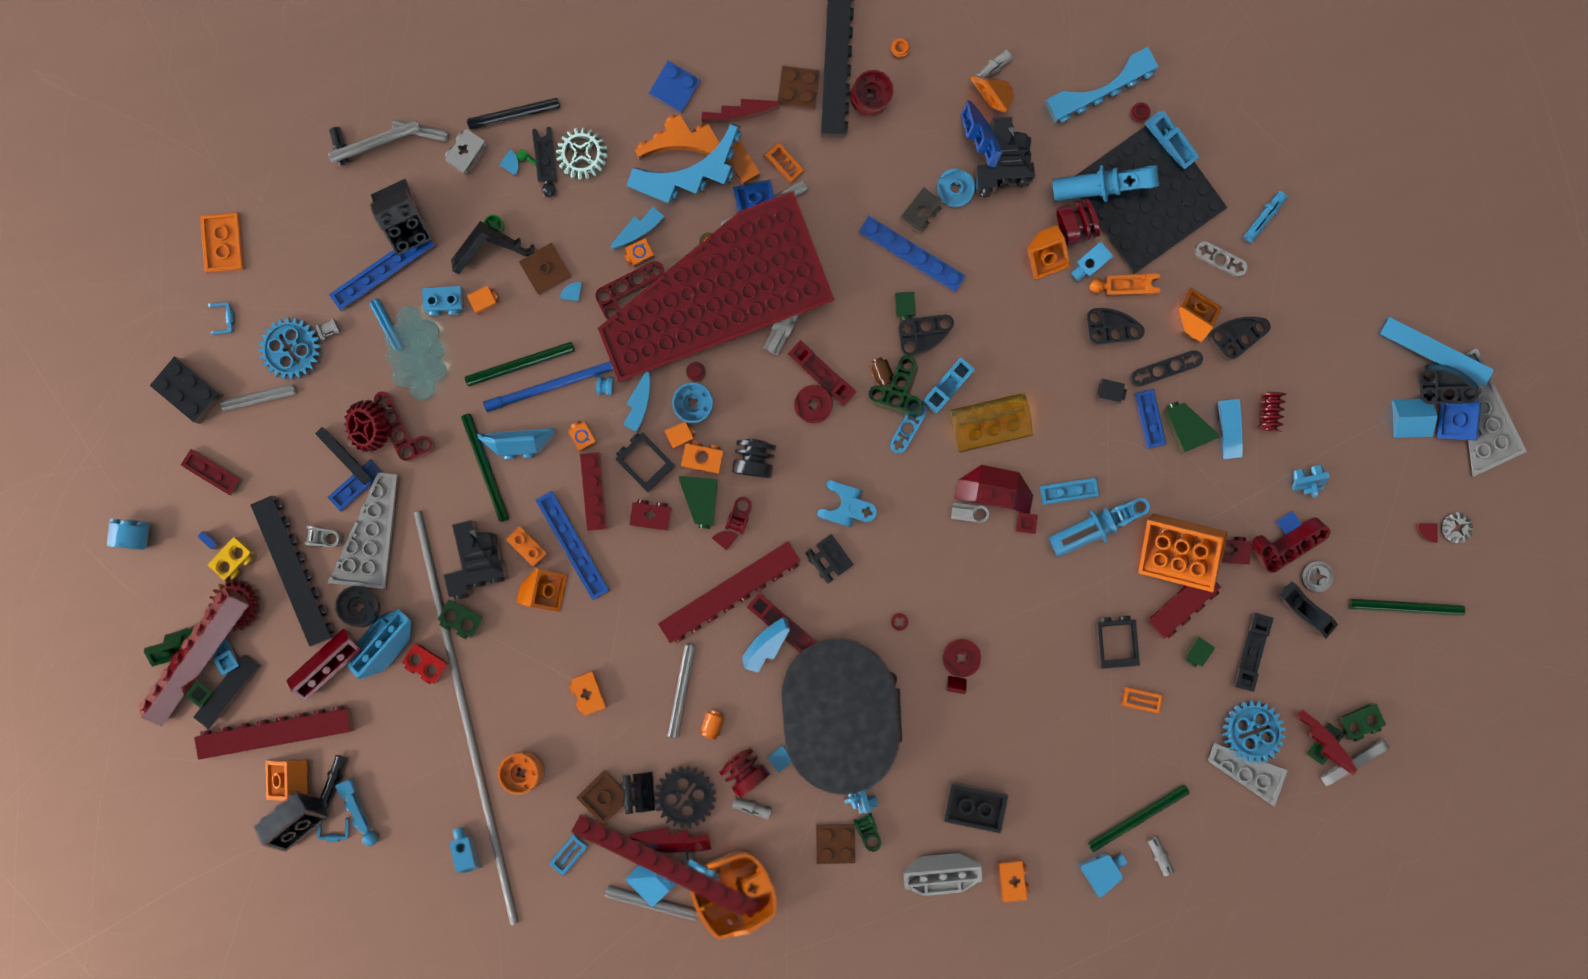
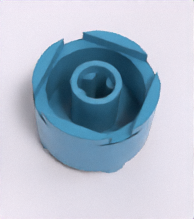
M110 518L107 546L145 550L148 541L149 522Z

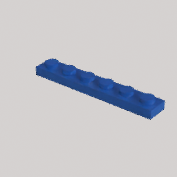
M871 216L867 217L858 232L955 293L966 275Z
M429 240L400 255H397L395 250H392L334 290L329 296L339 310L342 311L433 248L435 244L432 240Z
M550 491L536 499L535 501L591 599L594 600L610 591L554 492Z

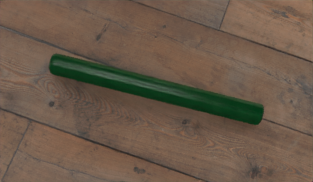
M572 342L549 348L465 376V383L467 386H472L575 351Z
M470 413L461 416L492 504L498 520L504 522L509 519V515L482 442L478 439V431Z
M1363 599L1350 600V609L1465 615V606Z
M1182 785L1090 841L1088 843L1089 848L1092 852H1095L1189 795L1188 788Z

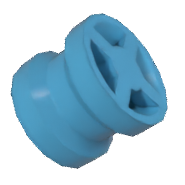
M597 376L596 395L606 393L608 396H612L613 377L603 378L602 376Z

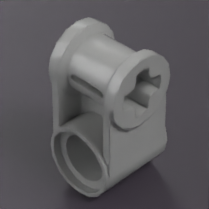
M314 526L306 527L308 534L304 545L335 548L341 546L344 541V537L339 531ZM331 534L336 535V542L334 544H331L329 541Z

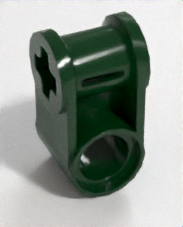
M869 813L867 817L859 820L854 819V824L865 848L871 852L879 850L882 843L872 814ZM875 837L878 840V845L873 848L869 847L867 844L869 838Z

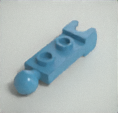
M353 778L336 785L340 798L344 797L346 800L344 805L347 811L352 813L354 818L352 822L355 829H359L360 833L363 832L362 842L369 847L375 845L377 835L369 829L371 826L355 793L358 789Z

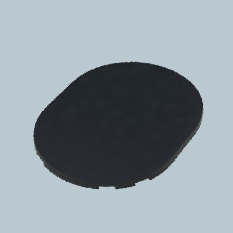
M827 639L804 649L790 664L782 685L785 743L790 760L799 774L818 789L833 794H854L874 786L888 773L898 753L900 735L897 697L893 677L884 662L873 650L853 640Z

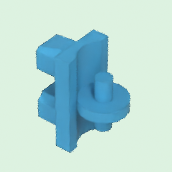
M1321 465L1311 467L1312 476L1307 477L1304 469L1295 470L1293 473V491L1304 490V494L1311 493L1313 498L1318 497V491L1324 490L1323 485L1327 484L1328 478H1330L1329 472H1325Z
M865 790L848 794L849 797L844 799L845 803L852 804L853 809L858 808L860 814L872 812L871 809L878 805L875 795L867 797Z

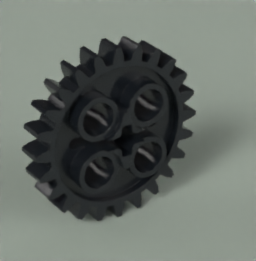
M679 766V772L672 768V775L666 772L665 776L667 779L660 778L659 781L662 785H656V788L660 790V792L654 793V796L659 797V799L654 801V804H660L656 811H663L660 817L667 816L666 823H669L671 820L674 821L673 827L680 823L681 829H683L684 824H687L688 828L691 829L693 822L696 826H699L698 820L700 819L705 822L704 815L711 816L708 809L715 808L710 804L711 802H716V799L711 797V795L716 794V791L710 790L714 783H707L710 777L703 778L704 771L697 774V767L694 768L693 772L690 771L689 766H687L686 771H683L682 766ZM686 779L688 787L685 789L680 788L678 780ZM696 783V786L688 796L690 800H685L679 810L675 811V807L682 799L680 794H686L690 786ZM701 790L704 793V798L701 800L695 799L693 792ZM673 794L676 796L677 802L669 804L666 797ZM690 806L693 813L689 816L684 815L682 808Z

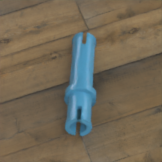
M1278 191L1271 202L1264 206V211L1243 237L1250 243H1253L1272 217L1279 213V208L1288 199V196L1282 191Z

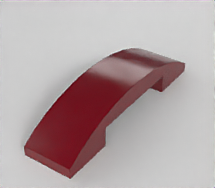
M801 340L788 353L820 386L826 388L843 406L857 392Z

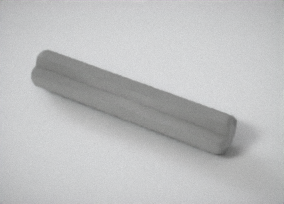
M395 119L392 123V129L409 122ZM419 125L420 131L413 133V135L440 141H447L448 132L446 130Z

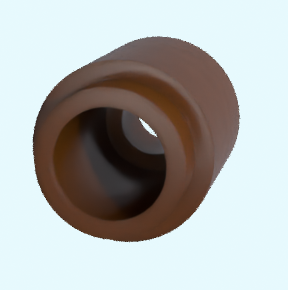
M880 357L871 361L873 365L869 367L876 383L880 386L892 383L894 375L888 360H883Z

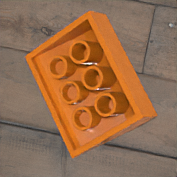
M1153 513L1147 520L1138 573L1213 592L1225 551L1228 531Z

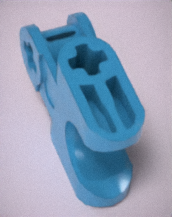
M832 480L827 481V488L838 493L842 502L836 510H818L816 514L818 517L848 527L852 526L854 519L863 522L874 520L877 513L876 507L869 502L860 500L862 490ZM869 507L870 512H872V516L868 515V517L865 518L864 513H862L861 511L862 509L866 510V508Z

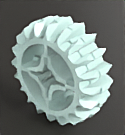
M575 128L574 135L568 131L569 138L561 137L564 143L558 142L557 145L562 149L556 150V153L561 155L556 159L558 162H562L559 167L561 169L565 168V174L571 172V178L578 174V179L582 180V174H585L586 179H589L588 173L596 176L595 169L600 172L602 171L599 164L606 165V161L601 158L608 157L607 153H603L607 150V147L601 146L604 140L599 139L600 135L598 133L592 136L593 130L590 129L586 134L585 128L581 129V133ZM577 140H588L583 145L573 143ZM593 145L597 147L595 161L589 155ZM569 147L574 151V156L570 163L567 161V150ZM577 150L581 152L585 151L587 158L585 156L583 157L582 155L579 156ZM582 162H586L590 165L585 168L575 167L576 165L578 166Z

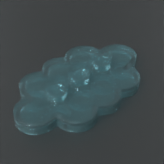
M405 306L396 314L397 324L390 326L385 331L384 340L389 347L386 358L393 367V382L400 387H409L410 393L415 399L424 401L433 395L434 382L440 381L445 376L446 366L441 360L444 347L437 340L439 335L437 325L428 319L421 320L420 313L416 308Z

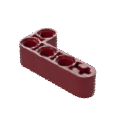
M658 261L650 262L597 289L595 297L607 320L610 318L608 317V312L611 309L620 310L617 301L649 286L665 273L663 265ZM653 267L660 269L658 275L652 273ZM646 270H647V273L650 274L649 277H650L651 279H649V280H648L646 274L644 273V271H646ZM642 275L644 281L641 284L634 283L635 276ZM624 283L627 285L626 291L618 292L617 286ZM602 292L609 293L610 296L607 301L600 300Z
M383 391L378 392L374 396L373 401L378 402V406H383V412H387L386 418L388 419L391 413L396 415L395 422H388V425L392 427L388 431L391 434L389 437L399 458L403 461L411 462L433 452L435 449L434 440L428 436H420L412 440L392 395ZM382 397L388 398V400H386L385 403L387 407L392 409H387L384 404L380 403L382 401ZM402 430L404 437L398 441L395 435L398 431ZM423 440H428L430 444L426 450L421 448ZM406 448H411L412 455L409 458H405L403 454Z
M1316 517L1308 520L1274 543H1271L1265 536L1259 535L1253 539L1251 546L1259 563L1268 572L1274 573L1327 540L1331 531L1328 526Z

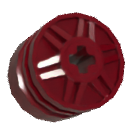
M867 70L859 75L850 93L851 104L862 115L876 116L882 113L891 101L894 92L893 84L884 72ZM873 93L874 96L868 98L867 94Z
M1083 199L1082 204L1079 201L1075 202V211H1073L1069 204L1056 208L1059 229L1065 237L1067 246L1080 243L1081 233L1086 240L1091 239V234L1094 238L1100 236L1098 215L1090 199Z
M751 747L737 753L719 771L721 776L727 772L731 773L725 779L726 782L733 779L737 781L731 789L738 798L750 792L771 774L764 764L754 767L753 764L758 759L757 755L748 759V756L754 752Z

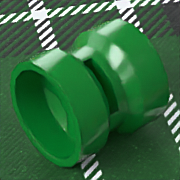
M492 214L485 218L484 223L502 233L504 232L505 224L499 216Z

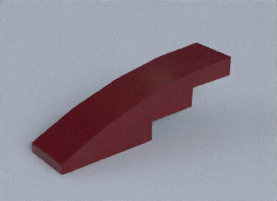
M741 99V106L721 105V113L702 112L701 120L702 123L743 121L779 109V101Z
M1302 709L1296 719L1312 729L1308 736L1324 746L1321 754L1354 775L1357 768L1347 752L1324 726Z
M668 827L630 834L632 840L658 852L682 853L712 850L708 834L690 837L688 831L670 834Z

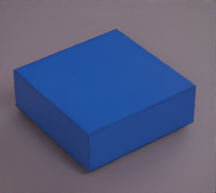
M1293 511L1276 521L1284 535L1302 525Z
M202 531L198 535V538L210 549H218L221 545L207 531Z

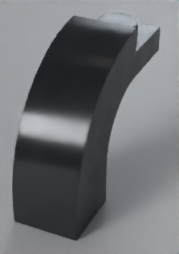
M1293 581L1283 588L1282 593L1279 595L1281 597L1280 601L1307 626L1327 639L1338 626L1335 619L1314 604Z

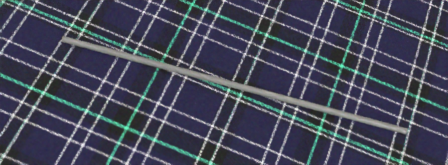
M417 511L414 512V517L439 617L444 606L422 513ZM441 627L510 924L513 925L517 924L518 920L449 630Z

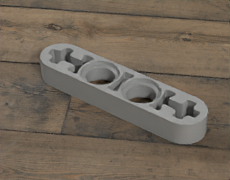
M1380 739L1351 756L1350 759L1355 767L1359 768L1388 750L1389 745L1385 739ZM1337 765L1322 774L1320 778L1325 786H1328L1346 776L1349 772Z

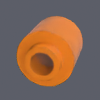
M711 710V713H706L701 728L702 736L716 740L717 735H720L725 720L721 712Z

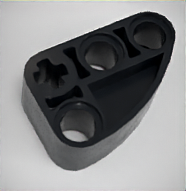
M1093 308L1085 315L1087 340L1092 346L1135 342L1145 334L1142 324L1128 314L1118 310ZM1091 313H1096L1099 316L1098 322L1095 323L1090 320ZM1132 327L1139 330L1138 337L1131 335L1130 330ZM1112 330H1118L1120 332L1119 339H1114L1112 337ZM1096 332L1098 335H1101L1098 341L1092 337Z
M943 314L903 320L898 327L901 353L914 357L936 347L953 328V318ZM943 319L948 320L950 327L943 329L940 326V321ZM928 322L931 325V329L929 331L922 330L921 323ZM905 324H908V327L912 328V330H910L909 333H906L905 330H902ZM911 343L915 349L913 352L908 353L905 351L904 345Z
M1261 317L1236 318L1213 329L1208 335V340L1224 360L1231 361L1239 357L1270 331L1271 325L1267 319ZM1257 323L1263 324V332H1259L1256 329ZM1215 332L1222 334V341H1217L1214 338ZM1242 335H1247L1249 337L1248 344H1244L1242 342ZM1230 348H1233L1234 351L1229 355L1227 352Z
M1426 364L1423 366L1420 374V396L1422 401L1427 404L1473 403L1478 399L1479 386L1470 377L1455 368L1440 364ZM1427 371H1431L1435 374V376L1433 378H1427L1424 375V373ZM1451 389L1455 392V395L1448 396L1445 394V391ZM1473 389L1475 394L1468 396L1465 390ZM1428 390H1432V396H1428Z

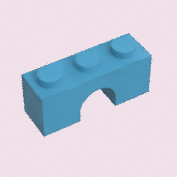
M960 357L924 398L922 403L933 413L937 414L975 369Z

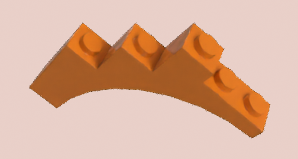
M679 114L678 116L672 115L665 120L666 123H664L666 132L660 131L649 142L643 141L638 144L635 153L639 160L666 150L683 149L709 155L719 145V141L709 124L706 126L702 124L694 129V133H691ZM740 140L738 143L735 142L733 147L735 153L732 160H728V163L734 165L735 175L745 185L760 177V172Z

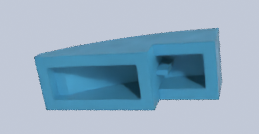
M1158 111L1145 122V125L1183 169H1186L1199 158V155L1179 127H1175L1165 111Z
M654 207L649 210L641 221L634 216L610 247L615 251L642 240L665 221V216Z
M649 372L644 373L626 403L632 410L623 425L638 433L643 424L650 401L651 375Z
M1240 399L1219 401L1220 421L1218 423L1223 459L1243 457Z
M782 618L773 623L751 643L742 657L745 669L759 673L766 658L774 660L790 630L787 618Z

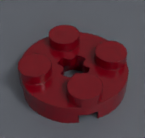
M808 385L797 394L794 408L797 415L806 422L812 424L820 423L830 415L833 408V400L826 388L819 385ZM811 399L819 402L816 409L808 405Z
M957 639L945 647L942 656L943 664L950 674L957 677H968L979 669L981 653L977 645L972 641ZM959 653L962 655L965 653L967 655L965 657V663H963L962 661L959 663L957 662V655Z

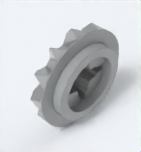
M1462 513L1448 515L1442 524V532L1445 538L1453 543L1466 542L1472 536L1471 534L1474 529L1472 520ZM1455 523L1458 525L1464 524L1461 528V533L1459 531H1452L1456 527Z
M1320 561L1309 563L1304 568L1302 575L1304 585L1314 592L1327 590L1333 582L1331 568L1326 563ZM1316 571H1318L1319 575L1325 576V578L1319 579L1316 582V579L1310 578V576L1315 575Z

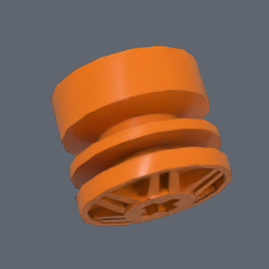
M526 751L507 756L498 768L500 785L512 794L521 795L535 789L544 777L542 761L537 755ZM522 769H526L527 771L525 772V775H520L519 772H521Z

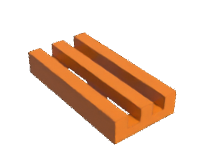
M1130 687L1124 688L1122 706L1160 714L1163 695ZM1130 691L1134 693L1157 697L1158 701L1135 697L1128 694ZM1127 699L1157 705V707L1154 709L1127 703Z

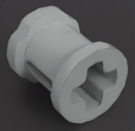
M334 318L325 324L316 325L317 332L322 341L335 333L340 334V329Z

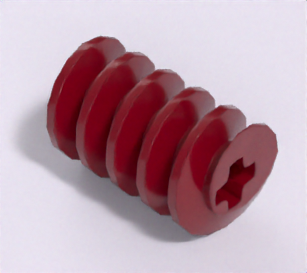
M1270 391L1262 394V398L1266 401L1261 402V406L1265 408L1260 409V413L1265 416L1259 417V420L1264 423L1259 424L1258 428L1268 432H1282L1277 429V427L1283 426V423L1278 422V419L1284 418L1279 412L1285 411V408L1280 407V404L1286 401L1280 399V397L1286 396V393Z

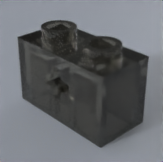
M923 187L901 215L900 221L917 234L920 230L924 232L930 224L929 218L932 215L936 217L942 209L940 207L942 200ZM923 208H925V214H922L920 216L918 214L919 209L922 210Z

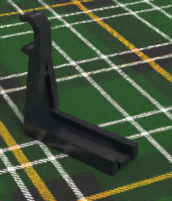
M480 221L451 259L452 271L460 274L486 239L489 243L512 250L523 256H529L534 253V244L525 249L520 246V238L514 240Z

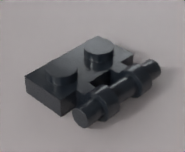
M832 534L816 545L820 550L819 553L815 554L812 549L805 553L809 558L810 564L815 566L819 572L818 575L827 584L834 580L829 574L834 570L839 576L854 565ZM823 556L830 564L827 568L819 560Z
M652 772L633 774V782H631L630 775H623L621 787L624 789L623 807H625V814H633V806H635V813L654 811ZM632 788H634V799H632Z

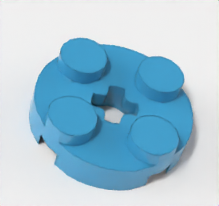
M956 168L949 169L941 175L937 182V195L948 207H962L974 195V180L966 171L964 172ZM953 183L961 186L958 193L951 191Z

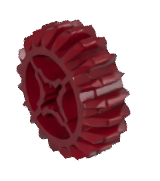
M361 400L352 404L346 410L347 415L344 416L346 422L343 425L346 426L347 430L345 432L349 435L347 439L352 440L351 444L355 445L357 450L373 452L382 448L388 442V437L391 435L388 430L392 427L388 425L390 420L386 418L387 412H383V406H378V402Z
M233 579L232 584L229 580L225 581V586L219 584L220 591L217 589L213 590L215 595L221 592L224 587L231 590L236 589L237 593H244L249 602V606L244 610L247 614L235 623L232 631H237L238 627L240 630H244L245 625L247 627L252 626L250 620L256 621L257 618L254 614H260L256 607L262 606L260 603L256 604V600L261 599L260 596L254 597L257 590L253 589L250 591L252 585L247 584L245 586L244 580H241L239 584L237 579ZM210 596L209 599L214 601L215 596Z

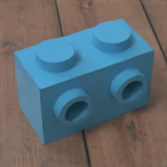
M461 286L422 288L423 311L429 313V316H440L441 312H448V315H459V311H464V295Z

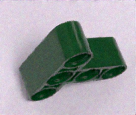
M904 355L900 358L890 388L880 385L870 388L868 395L875 406L911 417L922 415L924 412L922 401L919 397L910 395L918 371L915 358L911 355ZM906 363H913V366L910 369L904 368V365ZM901 380L907 381V384L904 387L898 386V383ZM876 393H883L880 399H874ZM894 398L901 399L897 405H893L892 401ZM913 403L919 404L916 410H910V406Z

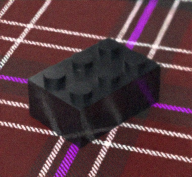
M176 356L171 359L150 384V387L192 422L198 424L204 420L224 396L221 391L185 361Z
M950 781L942 820L947 823L1001 834L1009 795L1004 792Z
M295 792L282 804L276 806L270 814L263 817L254 826V829L263 846L287 852L329 816L319 798Z

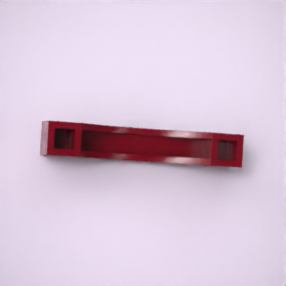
M760 592L747 606L751 612L768 626L782 618H787L790 630L785 640L798 652L801 653L809 646L818 643Z

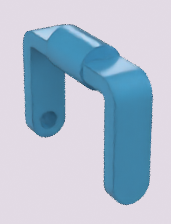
M229 303L208 304L209 308L226 306V324L228 325V330L212 331L211 335L233 332L234 315Z
M345 818V835H321L322 823L317 826V838L319 840L339 842V840L349 838V818Z
M691 859L687 864L688 867L716 881H719L721 877L716 872Z

